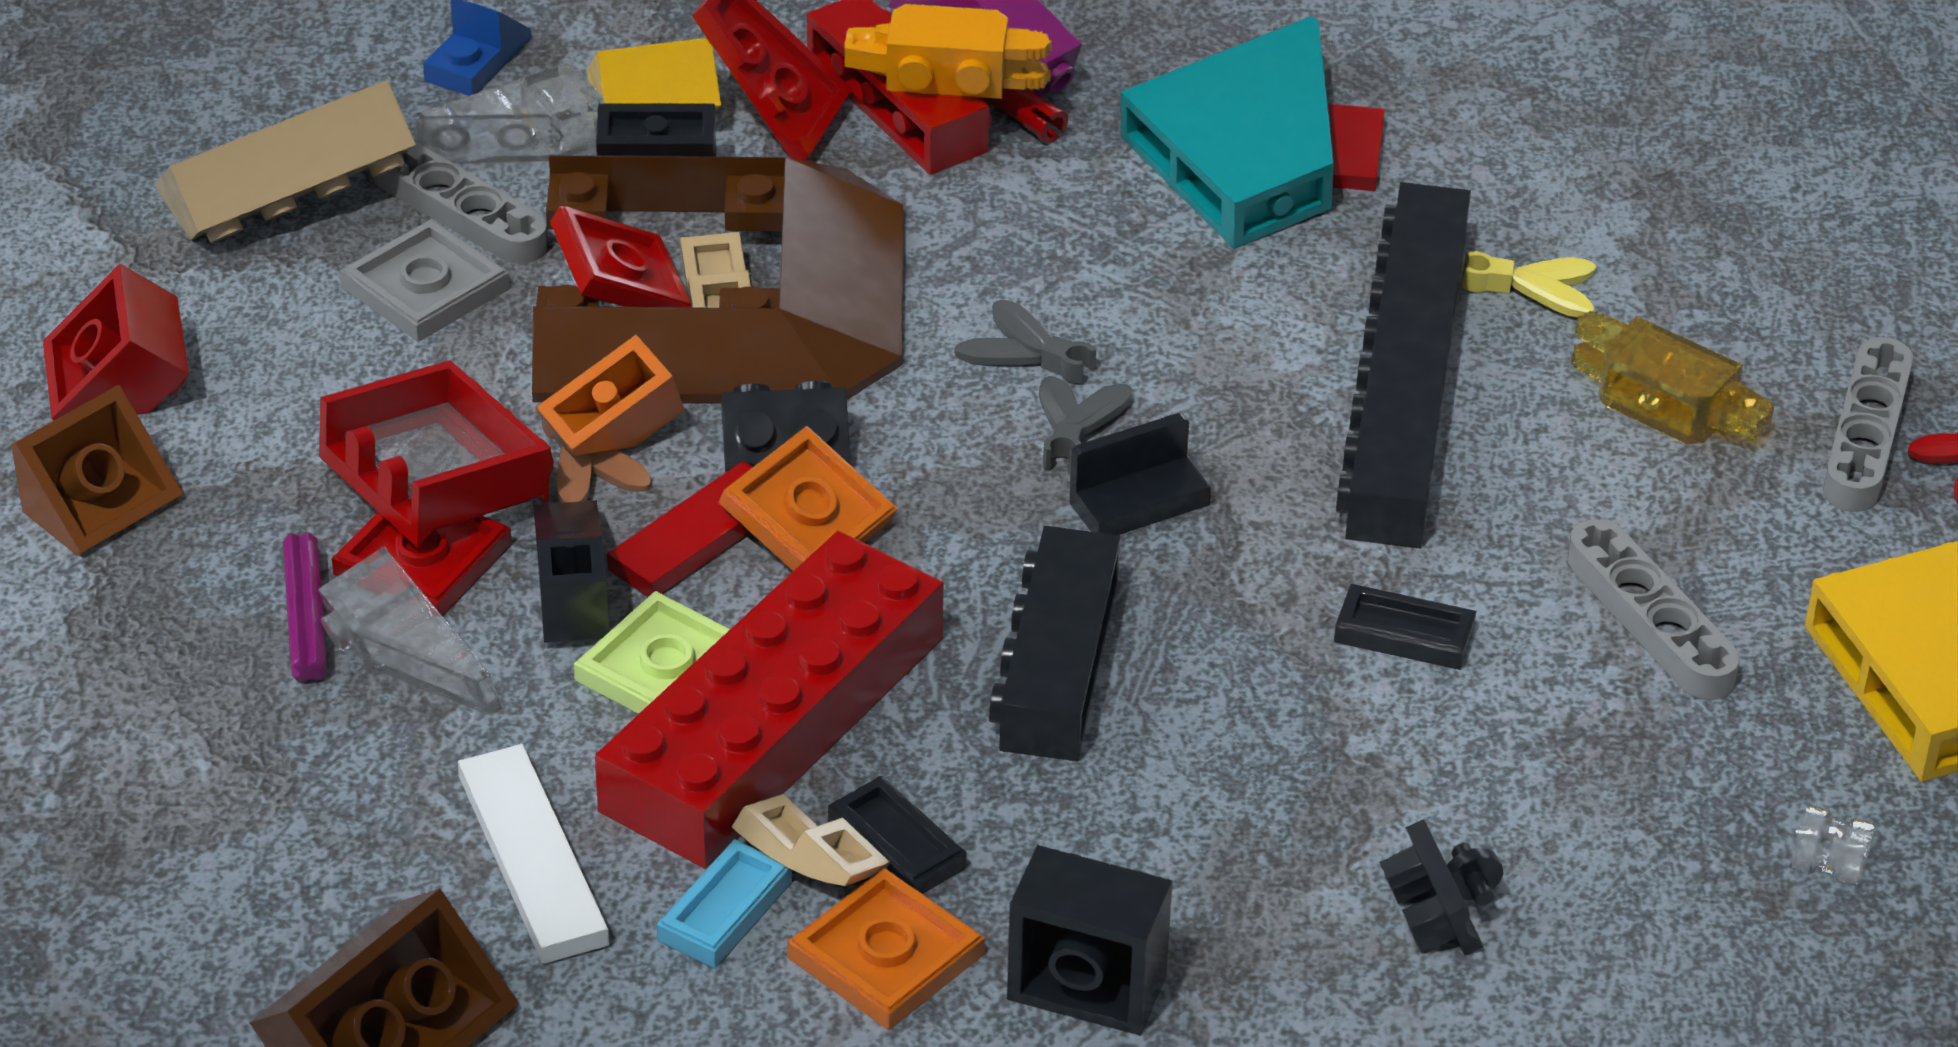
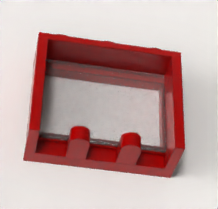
M451 360L320 397L319 458L416 548L434 530L522 504L536 497L542 503L548 502L550 474L554 467L551 447Z

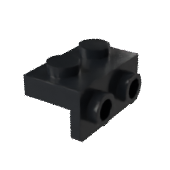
M807 381L797 384L795 389L770 390V387L765 384L750 383L735 387L733 392L721 393L725 471H729L742 461L754 467L806 426L850 464L846 387L832 388V384L829 382Z

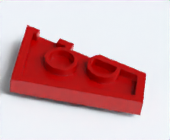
M703 0L693 13V19L789 157L798 160L806 159L852 91V88L758 0Z

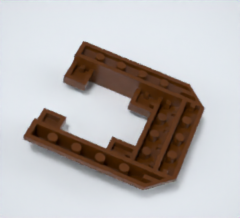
M549 155L550 176L546 205L547 229H553L550 221L559 206H566L606 219L608 211L725 212V231H782L780 288H758L754 286L720 288L719 308L600 307V300L581 295L577 286H538L536 306H533L532 402H544L635 335L643 341L671 373L682 403L721 404L722 392H733L735 387L743 384L759 383L769 386L770 390L795 389L797 384L807 381L829 382L832 384V388L846 387L848 400L902 366L903 204L848 169L787 157Z

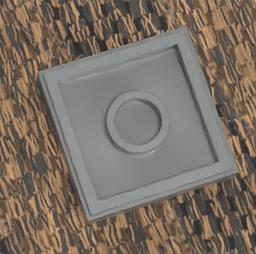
M433 219L426 221L339 271L341 287L417 342L510 289L508 271Z

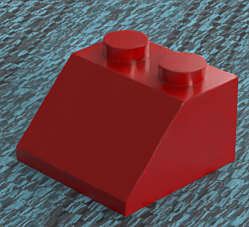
M120 263L43 340L52 420L58 419L118 384L121 386L136 414H147L165 397L177 393L189 375L178 297Z

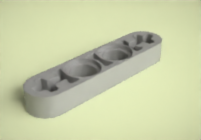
M416 141V145L406 154L402 155L405 165L384 175L372 178L378 187L502 260L516 264L531 263L543 257L547 252V223L540 213ZM436 184L450 187L440 191L425 190V188ZM478 208L492 211L484 215L466 214V212Z
M1884 337L1872 338L1863 342L1858 349L1823 486L1824 496L1836 508L1852 512L1865 511L1874 507L1880 498L1913 363V353L1908 346L1898 340ZM1878 366L1889 368L1887 377L1875 375ZM1876 400L1886 404L1888 407L1872 408L1863 405L1859 401ZM1865 438L1876 442L1878 446H1860L1852 443L1850 439ZM1850 469L1862 472L1859 482L1848 480Z
M1604 519L1585 520L1575 525L1571 531L1568 550V564L1571 570L1672 679L1688 694L1700 699L1715 700L1724 698L1732 693L1736 686L1740 663L1739 653L1735 646L1620 526ZM1623 583H1637L1645 586L1649 591L1644 594H1632L1623 591L1618 586ZM1660 622H1674L1686 628V631L1679 634L1667 633L1659 630L1655 625Z

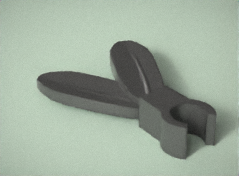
M1008 300L995 301L992 305L994 322L1009 338H973L959 343L954 348L957 358L971 364L1030 365L1041 363V368L1059 374L1066 381L1076 384L1083 383V365L1089 367L1090 370L1097 369L1096 349L1094 346L1086 342H1072L1056 336L1050 337L1045 328L1028 310L1020 304Z
M1054 376L1044 377L1039 387V399L1044 413L1054 430L1053 435L1044 441V469H1051L1052 459L1065 457L1069 459L1068 472L1071 474L1072 448L1082 444V435L1092 432L1121 414L1129 406L1132 398V388L1126 384L1106 386L1093 393L1078 405L1073 391L1066 382Z

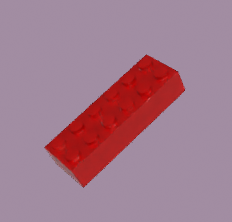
M837 530L595 754L598 812L706 870L734 839L741 836L732 826L744 806L784 794L943 639L944 582Z

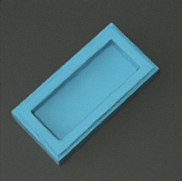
M734 839L656 924L657 941L715 969L792 883V869L780 864L763 852Z

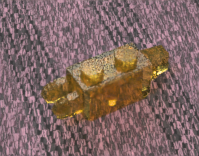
M1589 311V313L1578 315L1575 335H1578V339H1582L1583 342L1574 345L1571 364L1574 365V368L1579 369V372L1584 371L1585 375L1600 381L1598 394L1602 405L1687 445L1705 443L1716 431L1754 441L1771 424L1775 404L1740 383L1743 364L1638 316L1629 324H1626L1613 317H1606L1604 313L1599 314L1597 311L1595 313Z

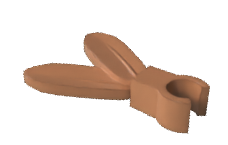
M542 418L543 431L549 437L554 438L561 448L556 479L557 497L561 503L586 501L589 497L592 473L623 490L641 492L650 488L651 479L643 465L618 450L574 455Z

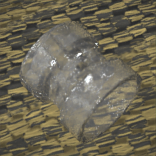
M1808 804L1794 843L1790 869L1807 874L1821 870L1831 873L1838 883L1858 888L1872 847L1876 823L1859 818H1853L1845 822L1835 819L1828 809Z

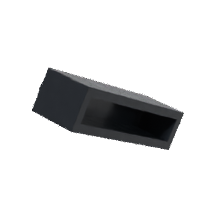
M1044 526L1038 551L1027 550L1023 566L1022 588L1028 589V593L1016 594L1011 620V631L1018 634L1016 639L1005 638L1001 656L1000 676L1007 677L1005 684L994 683L990 700L989 722L1000 724L999 751L1078 762L1118 585L1120 535Z

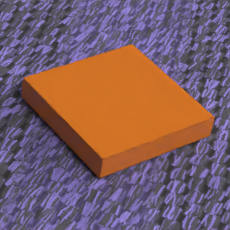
M808 426L724 489L718 502L792 571L837 530L865 543L889 524L898 510L891 501Z
M882 868L787 941V958L887 1030L892 1029L985 955L984 936L885 868Z

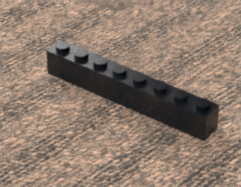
M1400 182L1397 205L1385 204L1381 240H1390L1391 242L1379 241L1375 276L1385 278H1373L1369 314H1376L1378 317H1366L1362 352L1372 353V355L1360 354L1356 391L1366 392V395H1353L1349 430L1358 431L1359 435L1347 434L1343 459V471L1353 472L1352 476L1340 475L1336 501V512L1347 514L1345 535L1347 540L1421 549L1466 239L1471 190Z

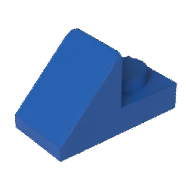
M451 0L453 34L423 63L424 81L474 97L531 39V28L499 11L466 0Z

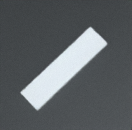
M523 744L459 760L460 781L542 964L609 946L607 925Z

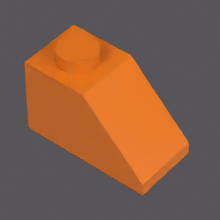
M637 335L633 336L536 407L539 415L574 455L636 447L685 411L673 376Z

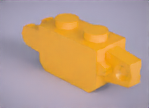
M904 4L893 9L891 23L880 24L876 25V27L848 28L845 40V67L874 71L876 74L886 76V91L1002 99L1003 88L1026 90L1027 88L1039 90V88H1045L1047 82H1050L1051 70L1048 69L1047 63H1042L1040 59H1045L1048 53L1051 52L1052 41L1049 40L1048 34H1044L1043 31L1008 28V17L998 10Z

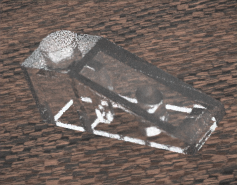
M382 547L318 589L328 612L326 616L320 619L330 639L341 652L351 647L368 668L490 716L502 709L490 673L385 547Z

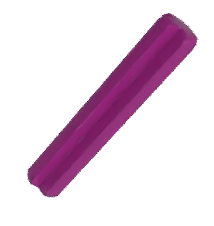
M305 532L300 536L291 533L283 541L292 676L301 683L309 679L320 681L327 674L318 539L309 532Z

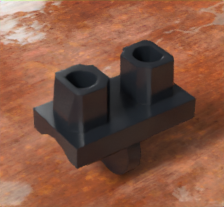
M1424 819L1405 827L1413 846L1379 863L1398 904L1431 889L1435 893L1434 896L1402 910L1420 951L1423 952L1455 938L1464 956L1483 948L1480 937L1469 917L1470 913L1464 900L1474 899L1475 903L1479 906L1488 905L1493 901L1495 897L1493 890L1500 883L1504 875L1503 866L1498 856L1492 850L1486 848L1472 849L1468 843H1460L1452 849L1451 854L1453 858L1446 865Z

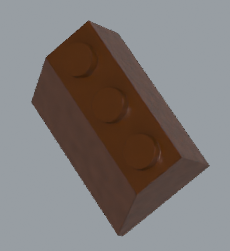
M441 888L400 901L249 1023L265 1047H468L519 1003Z

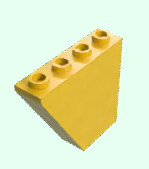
M1958 541L1944 543L1933 548L1888 558L1877 563L1813 579L1804 627L1918 779L1924 782L1958 772Z

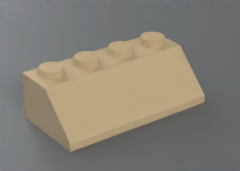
M385 80L173 164L167 168L155 185L160 196L190 240L207 234L210 243H214L242 231L243 227L240 220L261 212L264 220L268 221L298 208L294 200L297 197L315 191L318 198L323 199L351 187L352 185L348 177L369 169L372 178L402 167L405 165L402 155L410 151L416 144L388 80Z

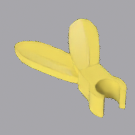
M1472 251L1466 253L1461 287L1470 292L1491 291L1509 294L1512 285L1526 296L1559 313L1572 317L1588 318L1593 315V304L1584 294L1570 287V285L1579 284L1591 278L1596 271V265L1586 259L1568 257L1532 263L1514 269L1513 260L1491 257L1483 252Z

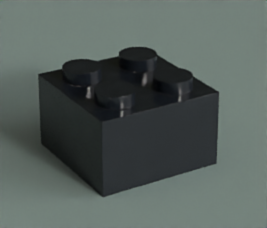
M1037 845L1009 906L1007 1000L1141 1036L1167 975L1173 880L1082 857L1075 853H1067Z

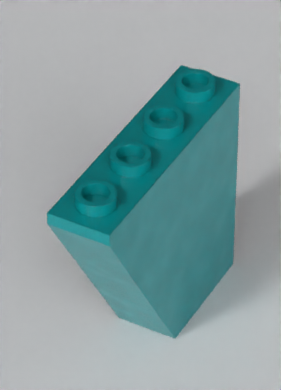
M1313 16L1120 92L1121 138L1233 249L1332 209L1333 154L1319 21Z

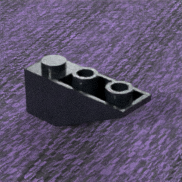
M597 500L533 505L544 643L603 638L609 632L603 540Z

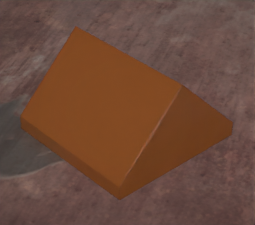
M119 384L11 444L22 512L75 555L83 553L183 494Z

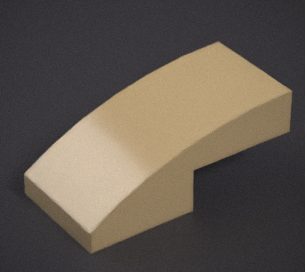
M739 232L680 238V254L685 285L692 307L719 308L720 288L751 286L749 272L745 270Z
M784 794L744 806L732 826L749 843L770 858L789 869L825 883L847 886L872 877L882 868L886 869L890 863L844 818L817 826Z

